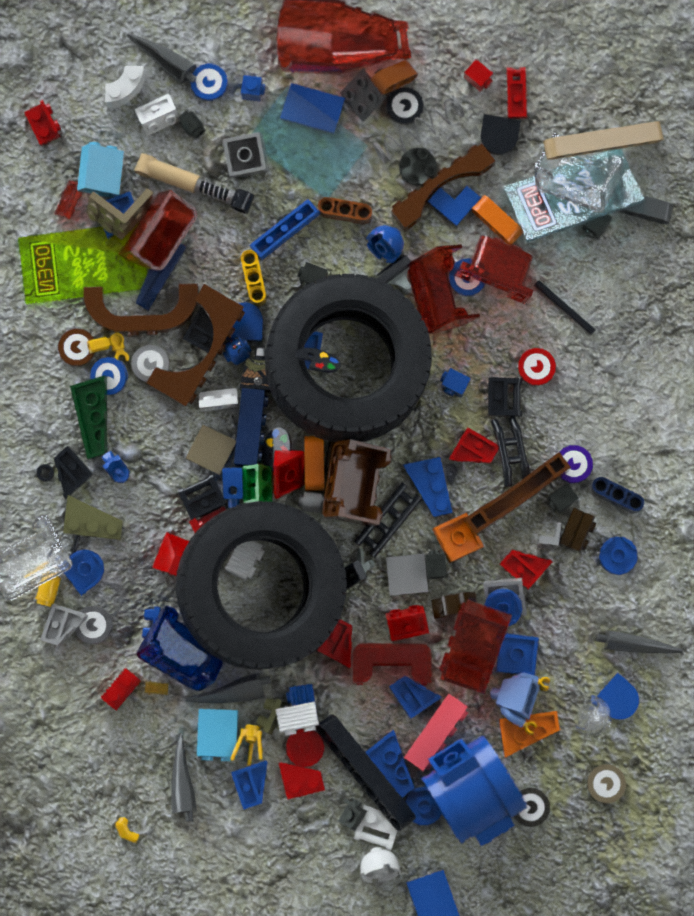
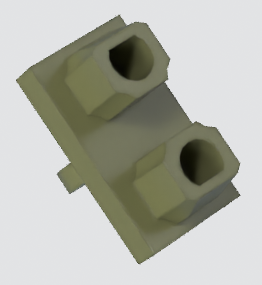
M267 698L263 708L271 711L269 718L260 715L256 725L262 728L264 732L272 735L275 727L279 729L276 709L284 708L286 703L279 699Z

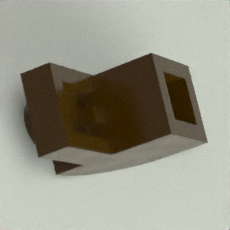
M475 592L456 593L431 600L434 619L479 611Z

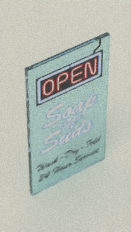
M622 149L604 151L504 186V192H506L527 242L645 201V197L636 182Z

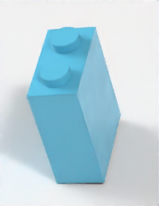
M89 142V144L83 146L81 149L77 191L89 194L94 191L99 196L108 198L118 196L120 193L124 151L117 150L115 146H100L98 142Z
M199 709L197 756L201 757V760L213 761V757H221V761H231V755L238 741V710Z

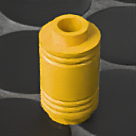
M47 570V574L42 573L35 598L37 599V604L48 607L54 604L61 580L58 577L59 573Z

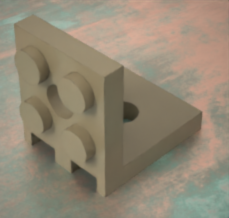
M147 188L123 214L93 191L88 198L86 214L92 221L100 223L107 232H112L119 239L123 240L150 210L153 192Z

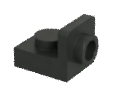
M344 797L342 801L348 805L338 821L356 831L367 811L361 808V802L354 798L350 801Z

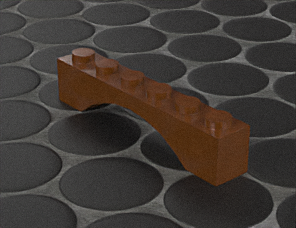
M482 143L479 146H472L467 151V155L457 157L452 162V166L448 169L444 167L437 173V177L433 180L429 178L422 184L423 187L421 189L411 191L407 195L408 198L403 202L400 200L392 206L391 215L404 232L420 222L426 203L439 188L459 178L480 177L495 166V159Z
M558 452L516 485L467 516L464 522L474 536H478L569 472L570 465L562 454Z

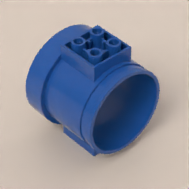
M483 735L467 745L461 738L428 759L434 770L427 776H423L421 780L461 844L473 837L476 838L481 846L490 843L494 838L515 826L511 818L528 808L507 769Z

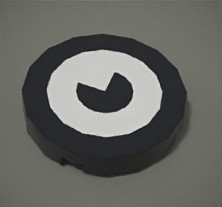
M408 87L398 88L391 92L386 104L389 117L394 122L401 123L402 125L414 123L416 117L420 118L424 107L421 95L416 90Z

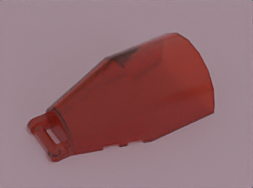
M283 0L276 34L278 63L284 72L342 75L394 59H410L412 53L409 50L408 22L393 20L374 12L371 14L362 11V8L358 6L354 8L346 5L341 0ZM397 31H400L402 49H398Z

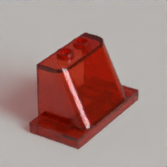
M480 236L469 264L463 261L456 269L454 276L470 283L474 279L507 292V298L525 304L531 298L534 291L524 286L533 256L522 251V248L517 245L510 246L505 244L500 238Z

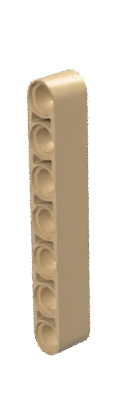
M660 121L554 137L544 140L543 143L547 160L658 143L663 141L664 137Z

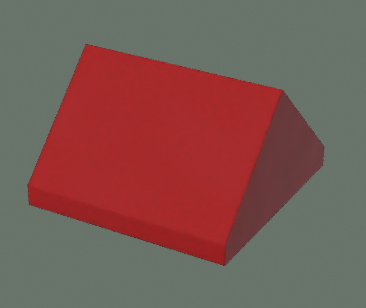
M275 450L274 498L278 499L305 485V452Z

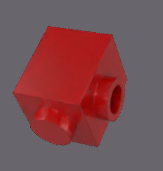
M476 59L464 72L463 78L481 92L484 88L488 89L493 83V72Z

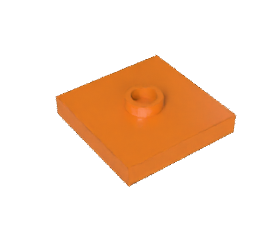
M467 513L432 529L449 564L484 547L479 536L475 537L464 522L468 516Z

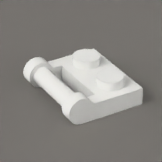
M364 805L363 809L367 812L356 829L354 839L358 841L362 839L386 847V850L391 851L397 830L380 810ZM366 826L390 834L389 839L362 832L363 827Z

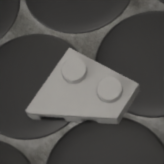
M522 578L484 581L485 600L491 592L497 589L512 590L522 601L523 610L521 615H527Z
M52 604L40 640L60 647L88 618V615Z

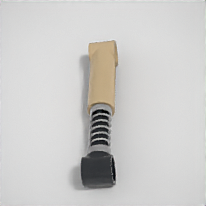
M141 153L134 170L140 176L154 178L191 193L202 192L203 195L207 194L208 197L212 196L213 199L217 198V200L221 199L222 202L226 201L227 204L231 205L232 209L243 214H248L255 197L246 190H226V187L221 188V186L218 187L216 184H211V182L207 183V180L203 181L199 175L158 161L155 157Z

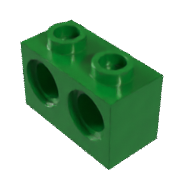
M261 464L243 466V503L255 501L272 502V467Z

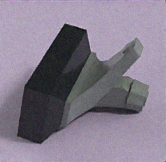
M402 254L394 263H390L373 278L381 280L382 283L386 282L389 285H398L408 295L412 292V286L407 279V272L411 261L407 255Z
M361 548L357 550V560L345 567L346 590L366 579V571L375 566L373 560L364 562V553Z

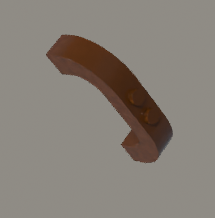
M198 283L179 284V301L176 307L171 312L163 315L117 316L109 312L105 307L103 287H83L84 302L90 316L103 329L113 333L127 334L128 337H137L139 333H146V336H158V333L170 332L182 327L191 319L198 305L195 298L199 293Z

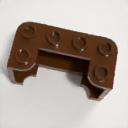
M351 439L335 442L331 452L322 509L323 516L364 526L379 525L383 513L379 506H374L377 499L376 488L380 480L379 469L386 468L391 463V449Z

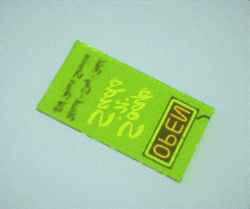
M141 221L134 226L123 240L115 235L108 239L103 226L18 237L26 305L84 297L83 287H103L104 294L141 290L148 273Z

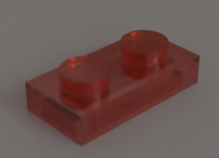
M68 180L54 213L57 217L70 219L73 215L78 199L82 195V192L77 191V181Z

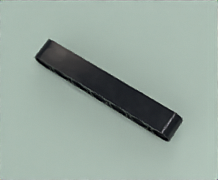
M329 715L316 726V730L321 738L397 831L403 830L416 819L411 808L335 715Z

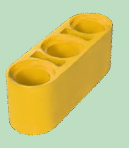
M246 250L241 255V262L249 299L253 305L260 307L266 303L267 296L259 260L255 251ZM252 256L255 258V261L252 264H247L245 259ZM255 274L259 276V279L256 282H251L249 277ZM261 293L263 297L260 300H254L253 295Z

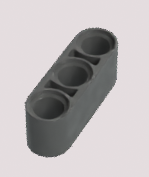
M621 191L618 200L621 203H618L616 208L618 212L660 224L670 223L674 208L672 203L629 191Z

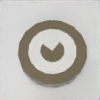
M609 764L600 765L589 774L587 788L591 797L596 801L613 803L624 794L626 778L616 766Z

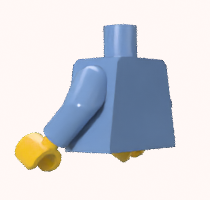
M522 672L511 678H505L501 688L493 687L490 697L491 699H496V704L501 708V713L508 721L520 728L525 727L526 733L533 735L534 732L530 731L528 726L532 725L537 728V725L533 721L526 722V719H530L538 690L547 691L549 689V686H545L542 683H550V679L548 677L539 679L538 676Z

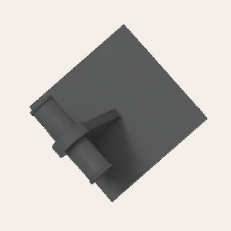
M361 69L340 92L362 122L386 99V96L381 95L370 81L371 77L365 69Z

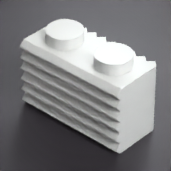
M256 541L240 544L235 548L225 570L247 581L248 577L252 578L256 571L254 567L256 561H261L265 553L262 550L264 546Z
M315 702L276 709L280 733L284 732L285 736L297 734L296 730L304 728V732L316 730L315 726L319 725Z

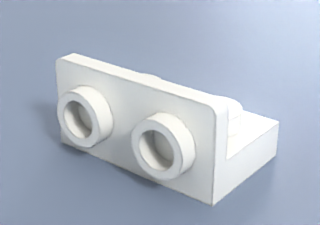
M169 94L134 109L147 136L180 121L178 112Z
M236 388L199 393V408L201 412L239 407Z

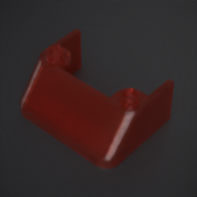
M462 244L437 246L411 261L408 274L417 310L422 316L429 334L458 328L480 318V314L468 315L465 308H456L447 274L453 269L455 264L452 254L460 250Z

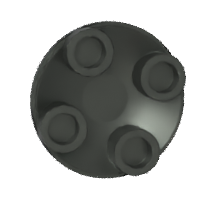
M425 148L408 150L403 154L399 162V171L403 179L409 184L417 186L422 185L429 178L432 179L437 169L434 156Z

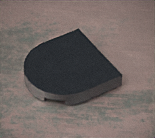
M484 114L480 134L481 143L489 153L494 155H504L510 152L517 144L521 120Z

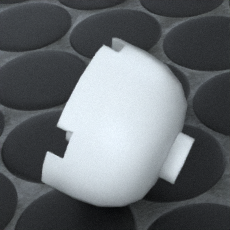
M381 847L371 849V852L363 857L360 872L364 882L372 883V879L379 878L378 882H384L397 877V872H401L395 855L388 850H382Z

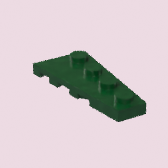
M105 375L70 386L86 456L89 460L101 457L107 453V376Z

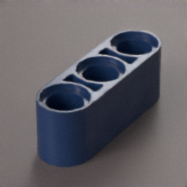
M598 477L591 485V491L595 496L630 513H638L644 507L642 496L607 478ZM602 482L605 485V490L598 491L595 488V484ZM614 491L622 493L623 497L621 500H616L613 497ZM630 500H638L640 507L632 508Z

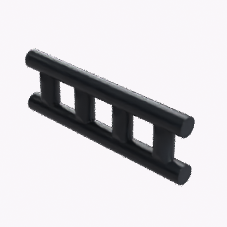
M403 482L380 508L383 513L382 518L387 512L396 518L390 528L381 521L379 525L366 526L354 541L358 546L364 542L371 547L372 550L369 554L373 558L379 554L423 499L418 494L414 498L405 492L408 486ZM399 497L408 504L402 513L393 507V504ZM375 527L384 533L378 543L368 536Z

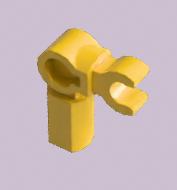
M114 333L109 338L102 337L87 341L89 353L107 350L111 346L112 351L115 352L114 358L119 360L118 357L123 356L125 362L129 361V355L124 351V337L121 333Z

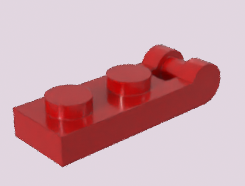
M507 67L508 118L527 119L526 68L512 69V67ZM513 77H520V80H513Z

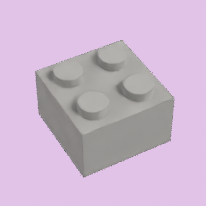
M257 132L223 139L229 177L235 179L270 172L263 134Z

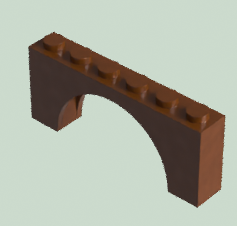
M206 284L202 286L195 301L207 311L212 321L214 335L209 353L198 365L185 371L171 372L155 367L147 381L148 385L184 406H187L188 403L192 405L197 397L195 394L198 387L202 388L207 379L204 377L207 370L212 371L216 364L214 358L217 354H222L226 347L223 344L227 337L229 339L232 337L236 330L233 328L235 322H240L245 314L242 311L244 309L242 305Z

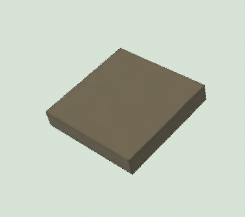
M202 425L186 459L220 476L222 468L225 467L236 445V440Z

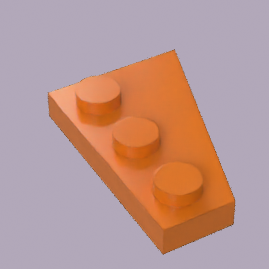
M557 711L531 714L530 719H526V722L533 721L536 723L537 728L532 725L528 726V729L534 732L533 735L527 734L525 727L520 728L508 721L507 718L499 719L504 758L559 731Z

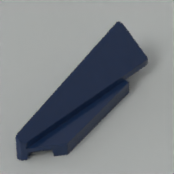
M173 220L168 222L136 300V304L147 311L153 305L186 251V246L182 244L189 231V226Z

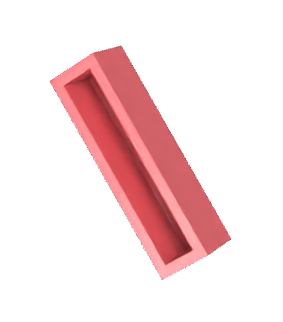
M448 694L404 759L421 771H424L425 768L429 770L432 765L428 759L434 756L436 752L439 753L445 748L446 744L443 742L447 736L451 738L457 730L454 726L458 721L463 722L468 714L466 711L468 706L451 694Z

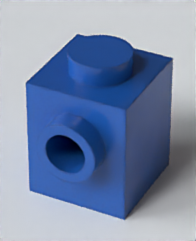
M243 75L241 87L242 100L261 101V95L265 94L266 84H263L262 77Z
M450 368L448 372L444 371L440 379L442 382L441 388L449 396L453 397L456 395L462 398L471 378Z

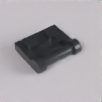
M488 378V416L522 417V378ZM508 385H513V410H507Z
M212 474L208 475V478L189 487L178 489V493L191 520L227 505ZM206 486H212L213 489L188 500L187 495Z

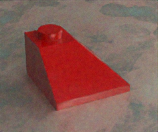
M166 532L152 568L177 577L179 562L189 541Z

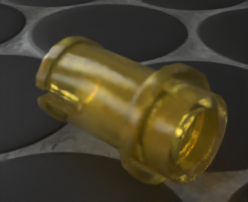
M152 680L145 682L144 693H148V695H168L169 683L151 682Z

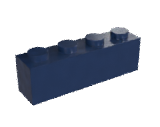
M242 388L234 456L235 466L243 467L258 463L262 464L263 452L259 451L260 445H264L265 433L261 432L262 426H266L267 415L264 414V407H268L269 396H265V390Z

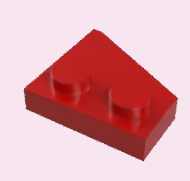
M467 427L450 455L449 460L491 464L499 451L498 445Z
M511 550L499 565L514 578H522L523 586L529 590L553 561Z
M339 619L331 635L316 651L350 668L352 625Z
M282 762L279 763L287 800L325 791L321 771Z

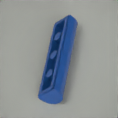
M307 199L249 245L251 250L256 252L260 261L264 260L320 215V211Z

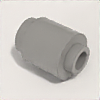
M304 492L303 495H299L298 506L302 507V511L320 513L323 509L324 496L320 493Z

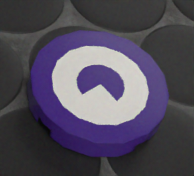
M569 445L563 448L560 453L571 468L569 472L560 478L568 483H579L586 480L593 468V459L590 453L578 445Z

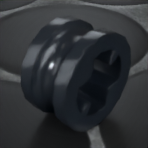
M42 464L38 467L36 474L41 481L47 482L53 478L54 470L50 465ZM43 468H46V470L50 469L48 478L40 476Z

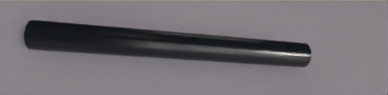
M540 280L535 283L534 286L590 335L596 331L593 326Z

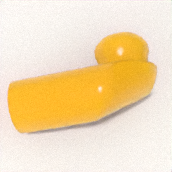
M120 817L115 824L119 836L125 840L137 843L140 834L129 831L127 818Z

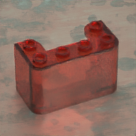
M468 599L466 603L462 602L453 630H456L455 636H450L447 645L451 647L449 653L445 652L439 671L442 672L440 679L485 694L512 615Z
M362 643L355 646L353 650V685L363 686V683L371 679L373 676V666H411V676L423 686H431L432 653L426 644Z

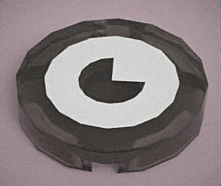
M536 788L520 790L528 808L514 816V818L526 827H535L542 824L550 813L548 797Z

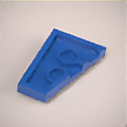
M441 457L403 465L433 517L453 513Z
M393 730L369 748L366 754L403 798L414 789V785Z

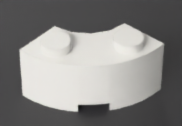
M125 66L124 72L118 80L106 84L105 103L107 109L127 104L140 92L146 75L144 66Z

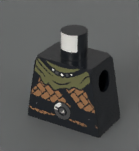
M256 348L255 358L246 359L240 382V391H242V388L265 390V393H271L265 373L266 349Z

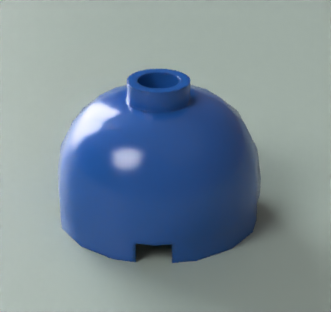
M388 225L378 226L366 237V240L368 239L369 241L367 247L371 253L380 260L382 257L387 259L386 263H394L403 252L404 240L400 231L395 227Z

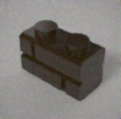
M573 508L560 538L559 546L578 554L581 550L585 551L589 542L586 537L589 532L593 533L596 522H594L595 517Z

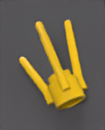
M248 724L245 725V729L241 728L240 736L230 758L231 761L234 760L243 738H245V742L249 743L247 767L251 766L253 745L256 741L259 759H263L262 731H260L259 726Z

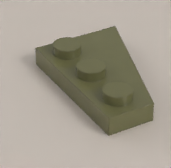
M67 496L63 533L121 540L122 520L74 497Z

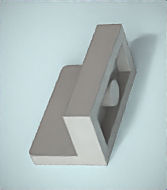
M557 522L555 526L554 537H539L537 548L557 549L560 538V522Z

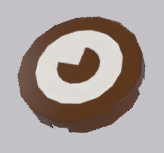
M74 328L67 331L61 336L58 343L60 357L71 366L81 367L88 364L96 354V352L89 353L87 341L93 340V336L83 329Z

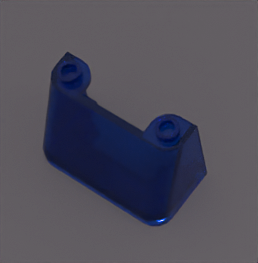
M166 605L160 610L136 655L140 660L188 688L202 691L216 682L223 661L201 647L190 634L186 625L177 621L179 618L177 610Z

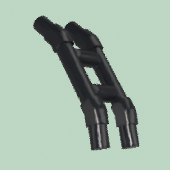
M514 416L508 419L513 433L512 438L504 439V432L498 420L494 419L491 421L502 462L505 487L512 486V464L520 463L522 479L530 474L522 431ZM516 445L518 456L508 457L506 446Z

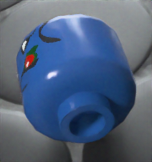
M236 337L225 343L226 347L223 355L228 363L232 361L234 365H238L247 358H250L252 350L245 338Z

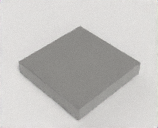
M424 554L386 557L390 596L428 593Z

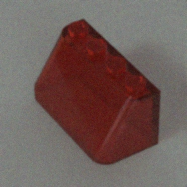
M172 190L158 193L119 252V255L129 262L153 271L164 269L196 221L197 210Z

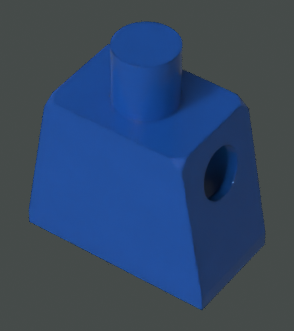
M243 467L222 468L223 499H228L229 509L240 505V499H243ZM231 486H235L237 488L236 494L231 493Z

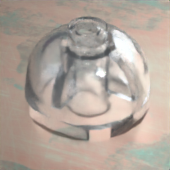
M591 695L592 699H586L579 709L576 717L579 719V723H575V728L588 735H597L604 729H608L611 725V711L609 705L603 699L596 695Z

